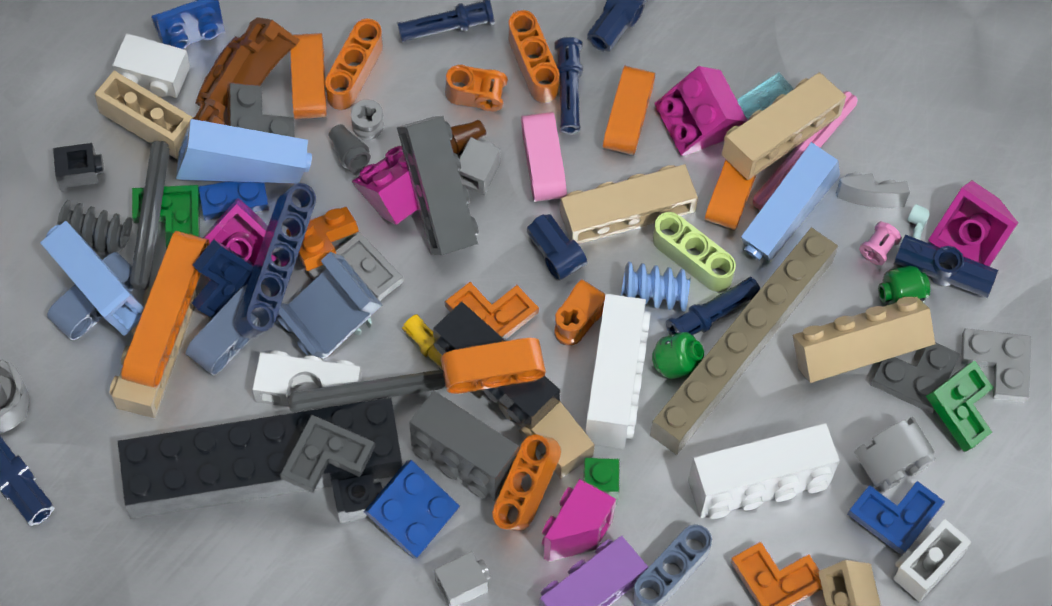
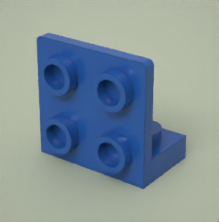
M196 0L151 16L161 43L184 49L188 45L201 40H211L225 32L219 0Z

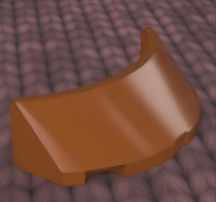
M255 18L249 23L246 32L240 37L235 36L214 62L199 91L196 104L200 108L193 119L228 125L229 84L260 86L277 63L297 46L300 40L271 19Z

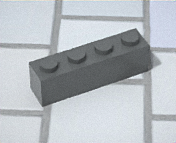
M435 116L396 127L431 254L445 255L478 244L476 238L478 226L474 217L470 216L468 208L470 196L466 186L462 185L460 179L461 163L457 154L453 153L450 142L453 135L449 123L444 120V116Z

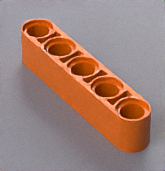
M180 231L173 233L125 357L121 374L123 380L152 388H157L160 384L201 275L193 264L210 244L209 239Z

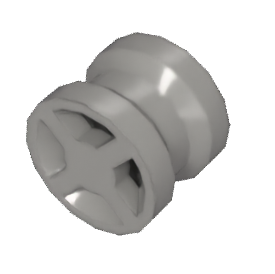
M369 99L360 100L355 103L351 110L353 132L361 139L369 140L376 138L381 134L384 127L382 107L374 100Z

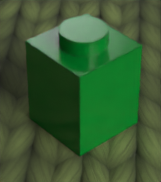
M585 458L583 481L616 498L617 505L620 459Z

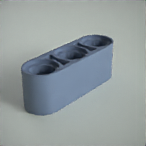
M118 252L109 254L103 259L104 263L131 292L134 289L130 283L132 265ZM76 284L61 296L47 313V318L71 340L80 338L103 317Z
M248 284L243 286L187 347L186 355L211 375L219 373L250 340L240 335L235 325L236 316ZM251 314L250 317L253 324L260 327L258 317Z
M697 524L688 526L648 567L635 583L632 598L634 606H663L708 557L712 536L707 528ZM696 539L703 544L704 548L692 550L686 542ZM669 563L676 564L681 569V572L676 575H670L666 573L663 566ZM644 588H652L657 592L658 597L648 600L642 597L640 591Z

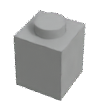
M470 137L459 159L461 163L460 179L462 185H465L467 189L485 195L500 165V149L487 140L479 141Z
M473 552L434 569L435 581L448 606L462 605L488 592L487 580L491 578L489 570L482 559L476 560Z

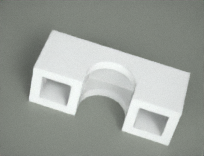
M271 351L270 354L260 352L252 389L255 402L289 407L288 396L297 387L311 384L318 388L362 382L361 367L345 360L332 363L325 362L316 356L297 358L290 357L287 353L281 351Z

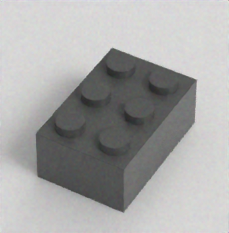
M433 390L409 422L412 450L423 460L429 461L432 459L441 465L440 469L450 478L457 480L459 477L468 483L469 489L481 498L487 496L495 501L517 456L519 446Z

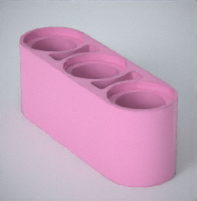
M554 112L521 116L523 141L534 202L565 197L567 195L566 180Z

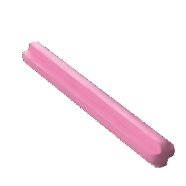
M849 91L843 92L847 97L841 116L793 150L753 197L752 204L755 208L761 211L811 142L819 148L822 147L856 107L858 99Z

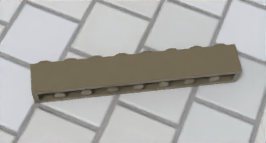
M812 227L808 230L654 418L650 431L651 437L676 455L681 451L830 267L836 255L837 244Z

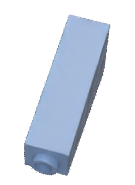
M191 119L179 149L176 179L297 184L303 173L310 170L312 153L307 152V139Z
M811 142L741 236L743 244L746 245L744 250L750 256L759 261L763 257L769 262L774 258L840 177L838 160Z
M66 220L61 225L51 228L46 238L40 243L99 313L125 336L139 323L144 310L143 305Z

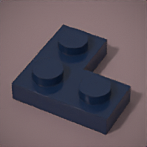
M213 239L193 264L201 274L210 278V281L192 301V304L199 311L213 318L243 286L248 284L254 264Z

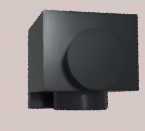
M93 143L53 148L55 177L61 191H67L68 187L99 183L98 174L104 173L102 154L96 155Z
M372 474L338 481V479L331 480L339 522L345 523L368 518L364 510L382 490L381 482L374 483ZM365 492L364 496L360 498H356L352 495L355 493Z

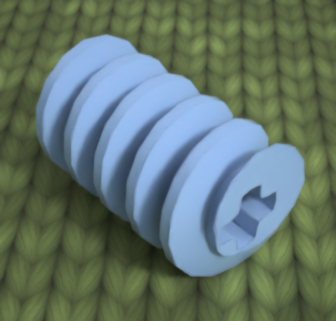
M628 261L624 270L621 296L627 294V297L633 298L640 296V299H646L645 306L649 299L653 298L655 308H659L662 301L666 300L668 310H672L678 301L681 311L685 312L691 277L687 279L685 270L680 269L675 278L673 277L671 267H667L663 276H661L658 265H654L650 274H647L644 263H641L637 272H634L632 262Z

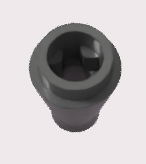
M337 125L331 129L329 138L333 142L341 165L352 172L363 169L371 159L369 147L348 131L344 125Z

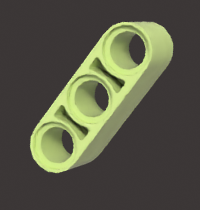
M665 212L657 217L653 233L655 247L708 289L715 292L727 290L732 284L736 267L734 258L678 214ZM670 229L676 234L670 236L663 234L661 231ZM697 249L701 254L691 255L687 250ZM720 268L727 274L717 275L712 270Z

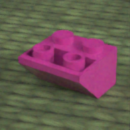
M698 66L654 103L681 156H687L723 142L726 133L732 127H740L748 121L721 70Z
M402 146L390 149L385 154L384 159L377 164H371L363 168L359 173L360 176L352 181L357 190L379 215L396 225L419 209Z
M579 479L574 489L568 487L559 503L562 507L557 518L551 516L543 528L542 534L545 535L541 542V545L544 546L543 559L548 562L596 550L613 522L616 498Z

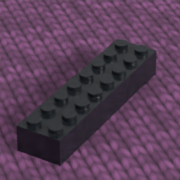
M392 398L117 441L124 502L130 519L307 491L282 480L281 473L311 415L375 442V448L361 476L372 474L373 480L393 477L402 467V458ZM328 463L315 489L332 487L331 480L338 479V481L359 476Z

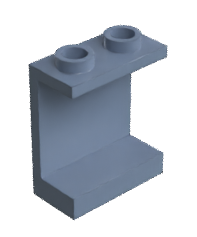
M329 252L321 260L326 269L289 304L281 303L278 312L279 316L277 317L280 324L287 331H293L299 338L297 344L307 356H316L324 359L382 306L381 302L346 259L333 252Z

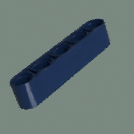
M297 183L277 199L236 316V329L245 338L252 339L260 336L272 328L276 321L316 204L315 192L307 184ZM292 196L299 200L301 207L293 203ZM282 225L289 229L291 237L284 234ZM272 254L278 257L281 263L280 266L274 264L271 257ZM261 284L269 288L270 296L263 293ZM251 314L258 317L260 327L253 324L250 317Z

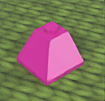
M971 180L960 189L928 241L939 248L944 246L955 247L962 253L963 257L990 267L1018 225V221L998 197Z
M238 198L214 223L203 238L209 239L210 243L215 239L255 265L268 226ZM273 254L271 255L274 262L278 257Z

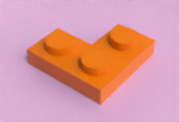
M346 206L340 209L329 210L325 215L309 221L298 254L307 271L324 265L321 260L329 252L336 254L332 242L359 232L356 220ZM287 229V236L291 237L290 231Z
M469 282L445 301V307L450 312L462 301L505 340L539 313V307L518 285L491 304Z
M762 542L731 558L730 563L758 606H794L822 590L818 572L820 570L809 554L781 570L778 569Z

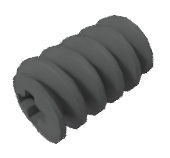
M67 200L64 203L58 216L57 225H61L66 220L91 248L95 247L100 252L108 250L109 254L113 252L120 253L126 246L132 230L133 219L131 217H127L122 225L120 224V214L115 213L111 221H108V211L102 210L97 218L95 217V207L90 206L86 214H83V204L77 203L72 211L71 201Z

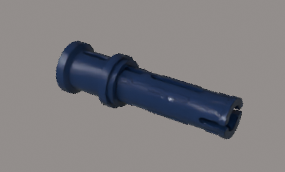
M483 0L482 2L465 6L463 3H460L458 6H455V10L401 23L398 22L397 25L403 43L408 40L460 28V31L464 30L466 32L469 31V27L488 23L490 26L495 25L490 0Z
M564 37L556 40L554 45L556 52H558V64L556 66L560 75V131L565 134H575L580 131L579 78L583 74V66L580 64V51L583 49V42L578 38Z
M750 276L703 305L694 304L690 306L689 311L682 316L666 320V328L669 335L680 332H688L691 335H695L700 331L703 333L710 330L712 323L752 300L760 290V286Z

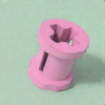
M880 221L876 224L875 232L868 242H863L859 248L861 254L868 261L876 265H883L887 260L886 255L894 245H898L902 240L900 232L894 226Z

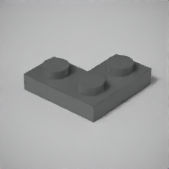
M229 84L228 126L295 137L294 117L262 114V86Z
M935 342L934 345L925 348L917 367L896 357L883 360L872 380L871 386L932 414L934 408L926 395L950 377L960 353Z
M311 415L281 473V479L313 493L328 463L360 477L375 448V442Z

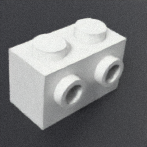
M126 33L112 66L116 72L157 96L165 97L167 95L177 98L189 71L190 63L187 50Z
M946 519L936 529L932 526L927 528L917 540L921 545L913 553L907 550L895 564L899 569L893 580L918 602H921L959 561L972 542Z

